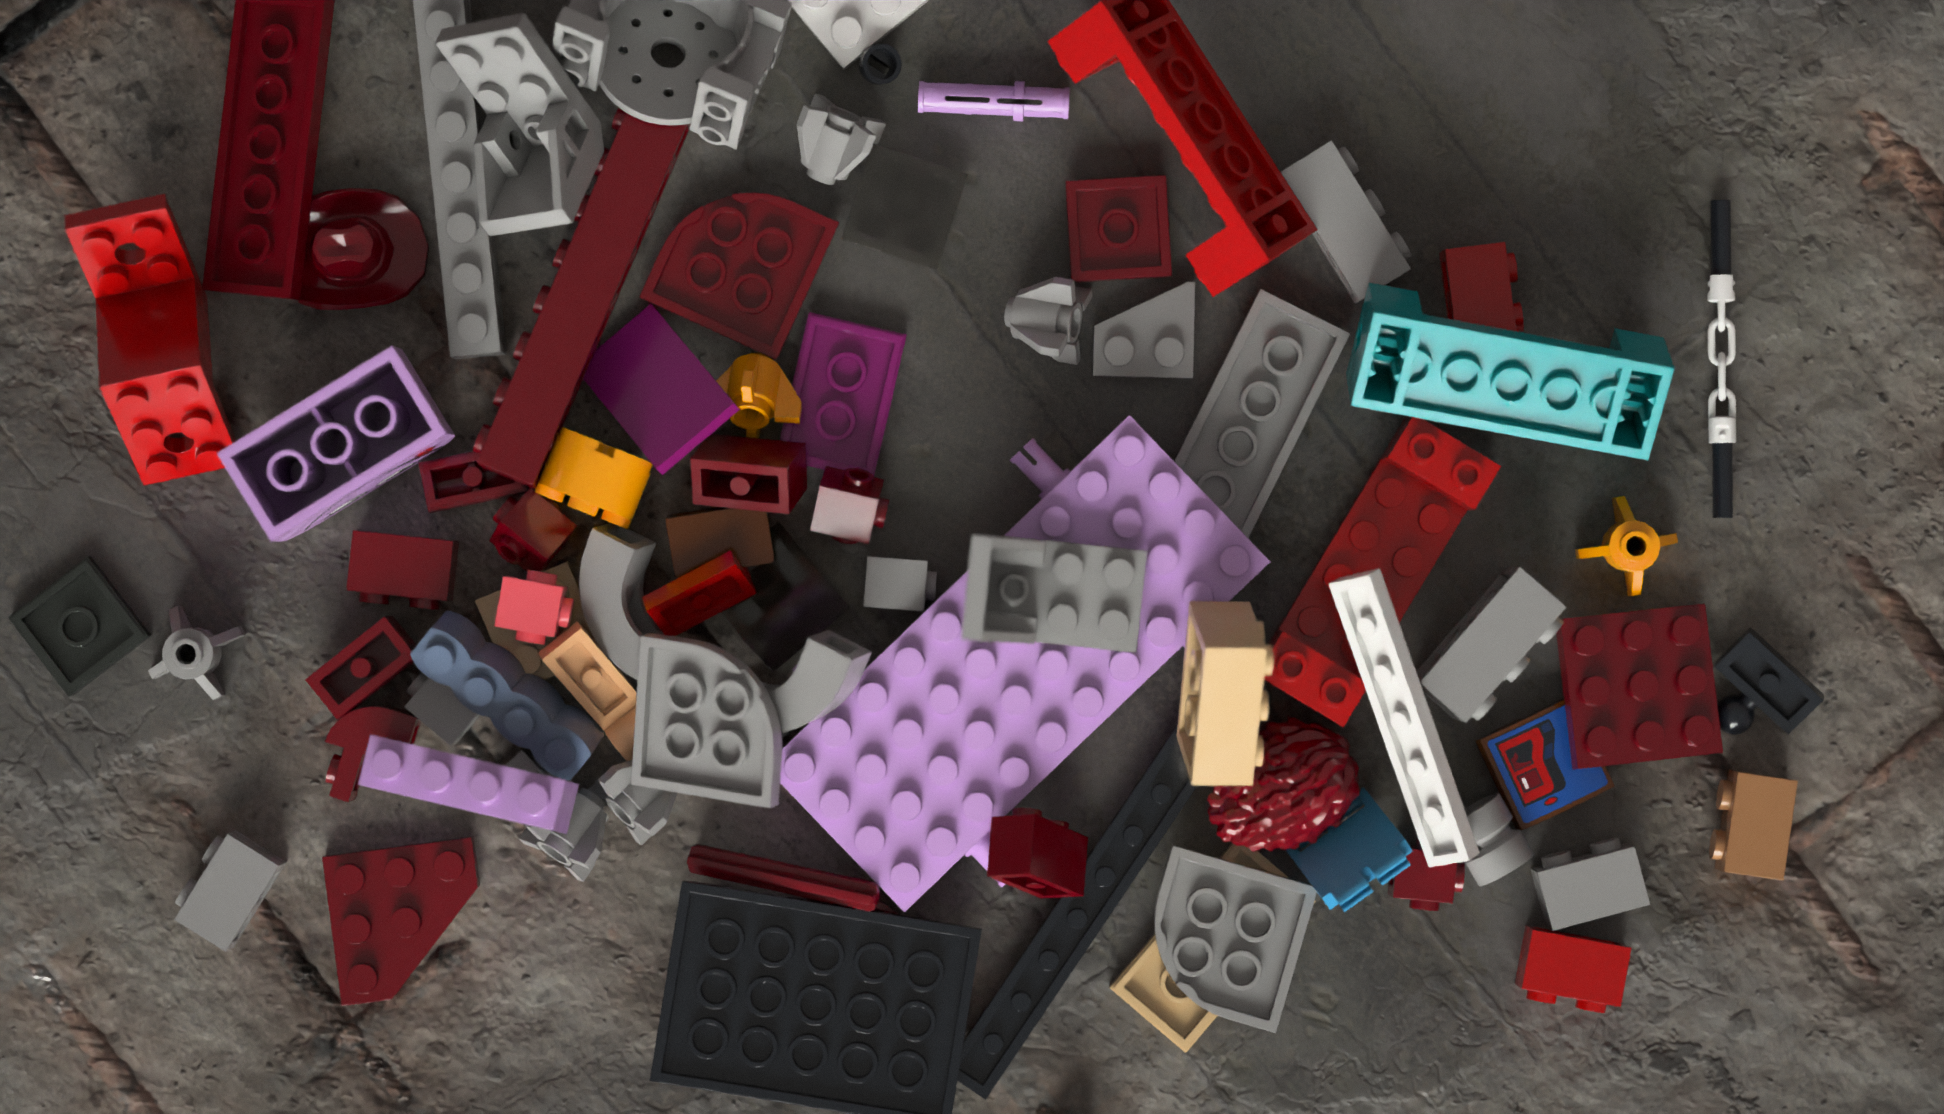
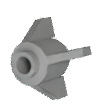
M814 94L810 106H803L797 121L801 153L800 161L808 168L806 174L812 179L828 185H834L836 179L847 180L850 172L879 143L886 123L881 119L860 117L846 109L836 107L825 96Z
M1053 277L1027 288H1022L1015 297H1010L1007 302L1004 314L1005 325L1010 327L1013 338L1022 340L1039 354L1049 355L1058 362L1078 365L1080 361L1079 339L1077 338L1082 324V311H1085L1092 298V289L1075 286L1074 280Z
M181 605L169 609L172 634L164 643L162 649L163 661L148 670L151 678L157 679L171 672L174 676L182 679H195L212 700L224 696L225 693L215 673L212 672L219 666L222 657L221 646L246 635L242 626H237L214 635L209 630L200 627L192 628ZM187 644L193 646L196 651L194 661L187 662L184 657V653L189 650Z
M632 760L612 766L588 790L599 796L606 806L608 805L614 814L627 825L626 827L634 840L643 845L667 823L677 792L631 785Z
M581 788L576 795L567 834L525 824L526 829L519 839L525 845L538 850L542 849L550 857L564 864V867L577 880L584 882L595 866L596 859L601 854L605 824L609 819L603 810L606 804L593 792Z

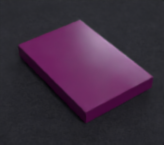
M652 304L648 305L596 349L584 377L585 382L662 475L740 410Z
M809 312L792 387L802 401L800 424L783 423L780 441L806 443V465L822 470H825L826 466L842 470L860 468L875 476L907 334Z

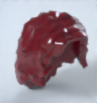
M1289 717L1285 723L1268 722L1266 729L1258 732V735H1261L1263 738L1264 757L1262 766L1254 767L1253 786L1213 785V791L1207 798L1211 805L1208 808L1209 821L1212 824L1218 825L1216 833L1223 842L1231 841L1236 846H1246L1252 852L1262 848L1271 852L1275 848L1296 850L1302 842L1316 843L1318 836L1329 826L1338 827L1342 825L1343 816L1353 800L1360 794L1358 783L1359 767L1355 759L1349 755L1350 744L1343 735L1331 731L1318 723L1305 724L1294 717Z

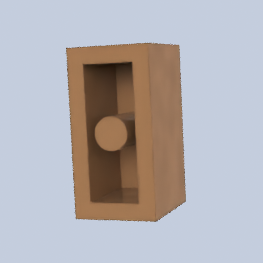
M1728 770L1727 780L1721 779L1716 798L1717 809L1723 810L1720 830H1713L1709 847L1710 859H1716L1715 869L1727 873L1784 881L1798 784L1797 780Z

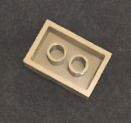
M1189 601L1177 740L1192 785L1253 786L1254 767L1262 766L1263 738L1261 735H1258L1259 721H1266L1268 717V694L1266 690H1263L1264 675H1271L1273 671V648L1271 644H1265L1263 621L1256 620L1250 602Z

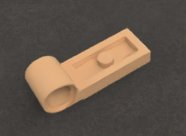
M577 621L539 651L538 654L547 667L603 729L608 739L626 761L633 760L637 689L604 654L598 644Z

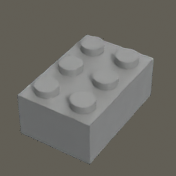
M1506 567L1416 670L1423 693L1453 719L1465 723L1471 718L1478 721L1496 702L1497 697L1492 692L1506 679L1509 682L1515 680L1529 664L1530 659L1525 654L1539 641L1545 644L1560 629L1564 621L1558 616L1564 611L1566 606L1521 567Z

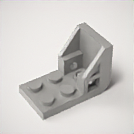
M525 13L441 29L435 44L487 114L474 142L480 224L489 236L572 223L604 153L600 120Z
M973 533L961 639L1025 644L1039 642L1136 653L1147 551Z

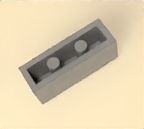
M1331 140L1281 171V174L1318 229L1312 234L1356 304L1365 298L1368 283L1386 285L1411 270L1406 260L1411 258L1412 254L1400 234L1396 231L1390 235L1381 221L1380 217L1386 213L1375 193L1371 189L1363 192L1355 179L1354 174L1359 172V168L1345 146L1337 149Z

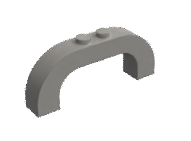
M608 523L592 528L586 543L579 574L580 600L586 623L598 646L618 668L638 680L640 636L647 633L664 635L647 613L642 599L644 596V576L656 542L630 529ZM830 630L808 637L794 673L783 685L762 682L777 712L781 733L794 730L817 720L842 704L860 681L871 651Z

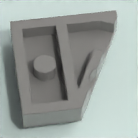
M1186 282L1093 327L1092 377L1193 379L1195 282Z

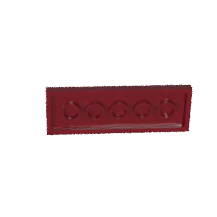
M235 0L202 290L300 300L335 0Z

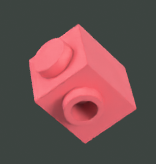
M527 570L526 579L503 576L494 626L517 630L515 640L545 645L546 636L557 637L560 634L561 627L569 628L574 598L566 597L568 586L556 584V574Z

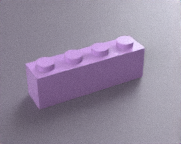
M370 735L358 785L564 834H567L579 786V784L563 779Z

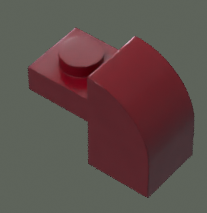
M371 705L359 708L340 718L333 725L325 740L326 743L344 748L342 755H333L327 771L325 782L333 784L329 797L346 802L356 799L370 735L414 745L422 721L409 711L389 705Z

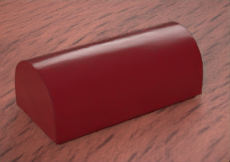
M474 451L419 463L429 513L524 494L528 491L529 487L480 467L477 463L480 454Z

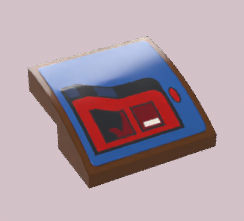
M1564 698L1475 740L1499 794L1513 816L1512 822L1515 828L1521 831L1579 805L1615 786L1606 766L1572 769Z

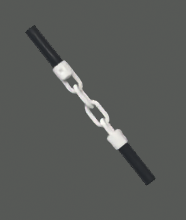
M1731 200L1710 201L1711 275L1710 280L1707 282V285L1710 287V291L1707 293V301L1717 303L1718 318L1712 320L1708 326V357L1714 365L1718 366V388L1714 389L1708 398V443H1712L1713 518H1733L1732 443H1736V398L1732 390L1726 388V366L1732 363L1735 358L1736 330L1733 322L1725 318V303L1735 301V292L1733 291L1735 281L1733 280V275H1731ZM1717 326L1720 332L1725 330V326L1728 329L1727 357L1724 352H1720L1718 358L1715 354V329ZM1717 396L1721 402L1725 401L1727 396L1728 416H1716Z

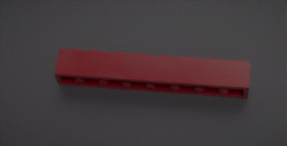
M618 107L611 129L618 131L610 149L604 147V153L594 173L598 179L591 195L585 193L573 220L578 222L571 241L563 238L555 254L552 266L559 269L552 286L549 287L544 284L537 296L532 312L538 314L539 317L532 333L523 331L513 354V359L518 360L519 363L512 380L504 377L498 387L493 405L500 408L492 426L484 423L475 441L473 451L480 454L477 459L480 467L532 489L536 488L556 436L559 435L561 428L566 422L690 131L691 123L684 125L653 124L637 119Z

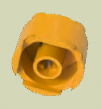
M562 427L559 435L556 436L534 492L560 503L563 502L565 494L570 496L567 506L596 517L598 509L602 508L604 511L600 519L629 529L650 477V470L653 464Z

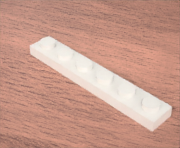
M1379 568L1339 577L1329 583V587L1428 867L1470 861L1480 852L1381 570Z

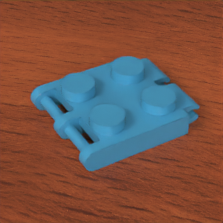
M1364 787L1360 789L1359 796L1353 800L1342 820L1363 805L1365 807L1343 821L1341 826H1329L1319 836L1326 831L1328 832L1303 851L1300 852L1301 849L1310 844L1308 841L1300 843V847L1296 850H1286L1330 910L1339 904L1343 911L1346 912L1374 892L1368 884L1374 878L1381 885H1384L1411 865L1406 858L1412 852L1411 847Z

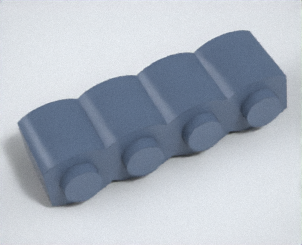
M446 610L410 654L415 665L422 673L437 683L451 686L454 695L466 708L478 715L490 717L495 728L503 737L517 746L530 749L536 761L546 771L558 778L570 781L592 755L604 737L601 727L589 714L577 707L566 705L561 695L550 683L536 675L525 673L521 663L512 653L497 644L486 642L475 624L458 613Z

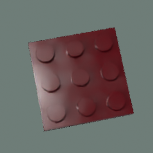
M1705 603L1562 619L1564 623L1556 632L1573 770L1723 753Z

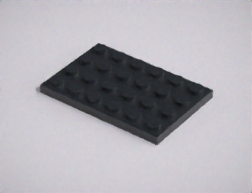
M683 880L650 1081L850 1114H952L982 928L874 910L869 912L837 904Z

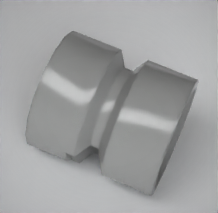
M1499 793L1491 794L1464 808L1480 852L1470 861H1464L1478 886L1489 884L1509 874L1534 856L1535 853L1520 829H1511L1509 826L1513 816Z

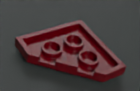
M474 836L322 857L341 1005L347 1006L392 1000L400 991L407 979L480 886Z

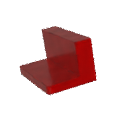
M730 550L643 596L642 599L647 613L663 634L677 636L756 594V590L748 568L742 567Z

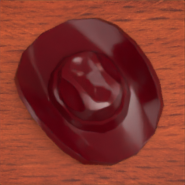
M345 188L325 191L312 196L301 297L297 301L302 305L318 310H347L386 305L407 297L422 280L426 272L429 245L420 218L398 196L378 189Z

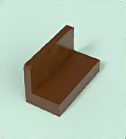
M711 507L668 514L665 521L675 576L679 578L730 550L742 567L772 563L774 561V551L769 527V512Z

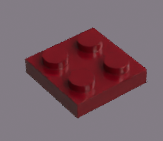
M1166 175L1065 182L1070 273L1074 283L1172 276Z

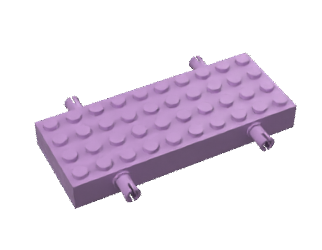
M1130 415L1071 471L1068 468L1063 471L1036 443L1034 438L1023 448L1037 461L1036 465H1033L1020 451L1016 453L1010 461L1042 492L1038 495L1041 500L1004 536L1147 551L1136 653L1039 642L1025 644L961 639L968 577L967 570L865 668L857 686L842 704L827 715L808 723L782 748L781 785L857 864L879 884L882 890L904 912L964 855L966 857L972 855L987 871L992 817L1006 816L1182 646L1185 648L1189 601L1229 602L1270 563L1264 554ZM997 881V882H998V885H999L1001 888H1002L1004 885H1006V884H1004V883H1002V882H1000V881Z

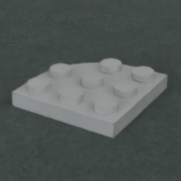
M655 633L641 635L631 785L765 808H772L778 805L782 761L781 728L774 704L760 679L736 656L708 642Z
M1172 844L1154 910L1156 944L1166 970L1181 991L1203 1009L1228 1020L1276 1033L1317 892L1312 885Z

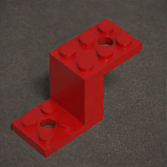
M165 193L64 215L65 231L96 301L99 388L143 485L165 482L225 468L217 453L237 440L213 385L207 295L205 290H202V283ZM125 243H135L140 248L123 250L119 246ZM182 432L186 437L172 438L168 435Z

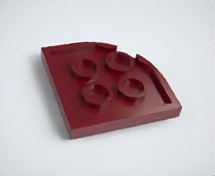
M739 193L715 200L694 210L674 228L660 250L639 297L759 353L765 354L772 359L778 360L839 227V222L793 201L771 194Z

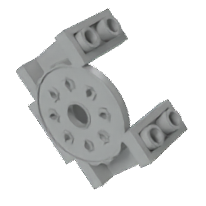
M571 0L568 7L563 6L556 21L552 53L576 87L583 86L596 92L600 85L607 97L629 115L658 125H684L691 123L689 130L699 134L708 143L714 145L724 144L737 149L743 136L748 116L769 70L774 68L780 55L792 3L786 0ZM659 44H673L683 52L684 61L673 68L662 67L653 60L651 51ZM668 92L671 97H667L665 94Z

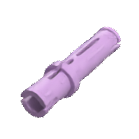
M919 81L918 113L939 112L965 115L1013 116V121L1023 122V117L1068 119L1070 88L1025 86V81H1015L1014 86L972 83H927ZM946 96L984 97L989 98L990 101H952L946 100ZM998 99L1041 100L1042 104L1000 103Z

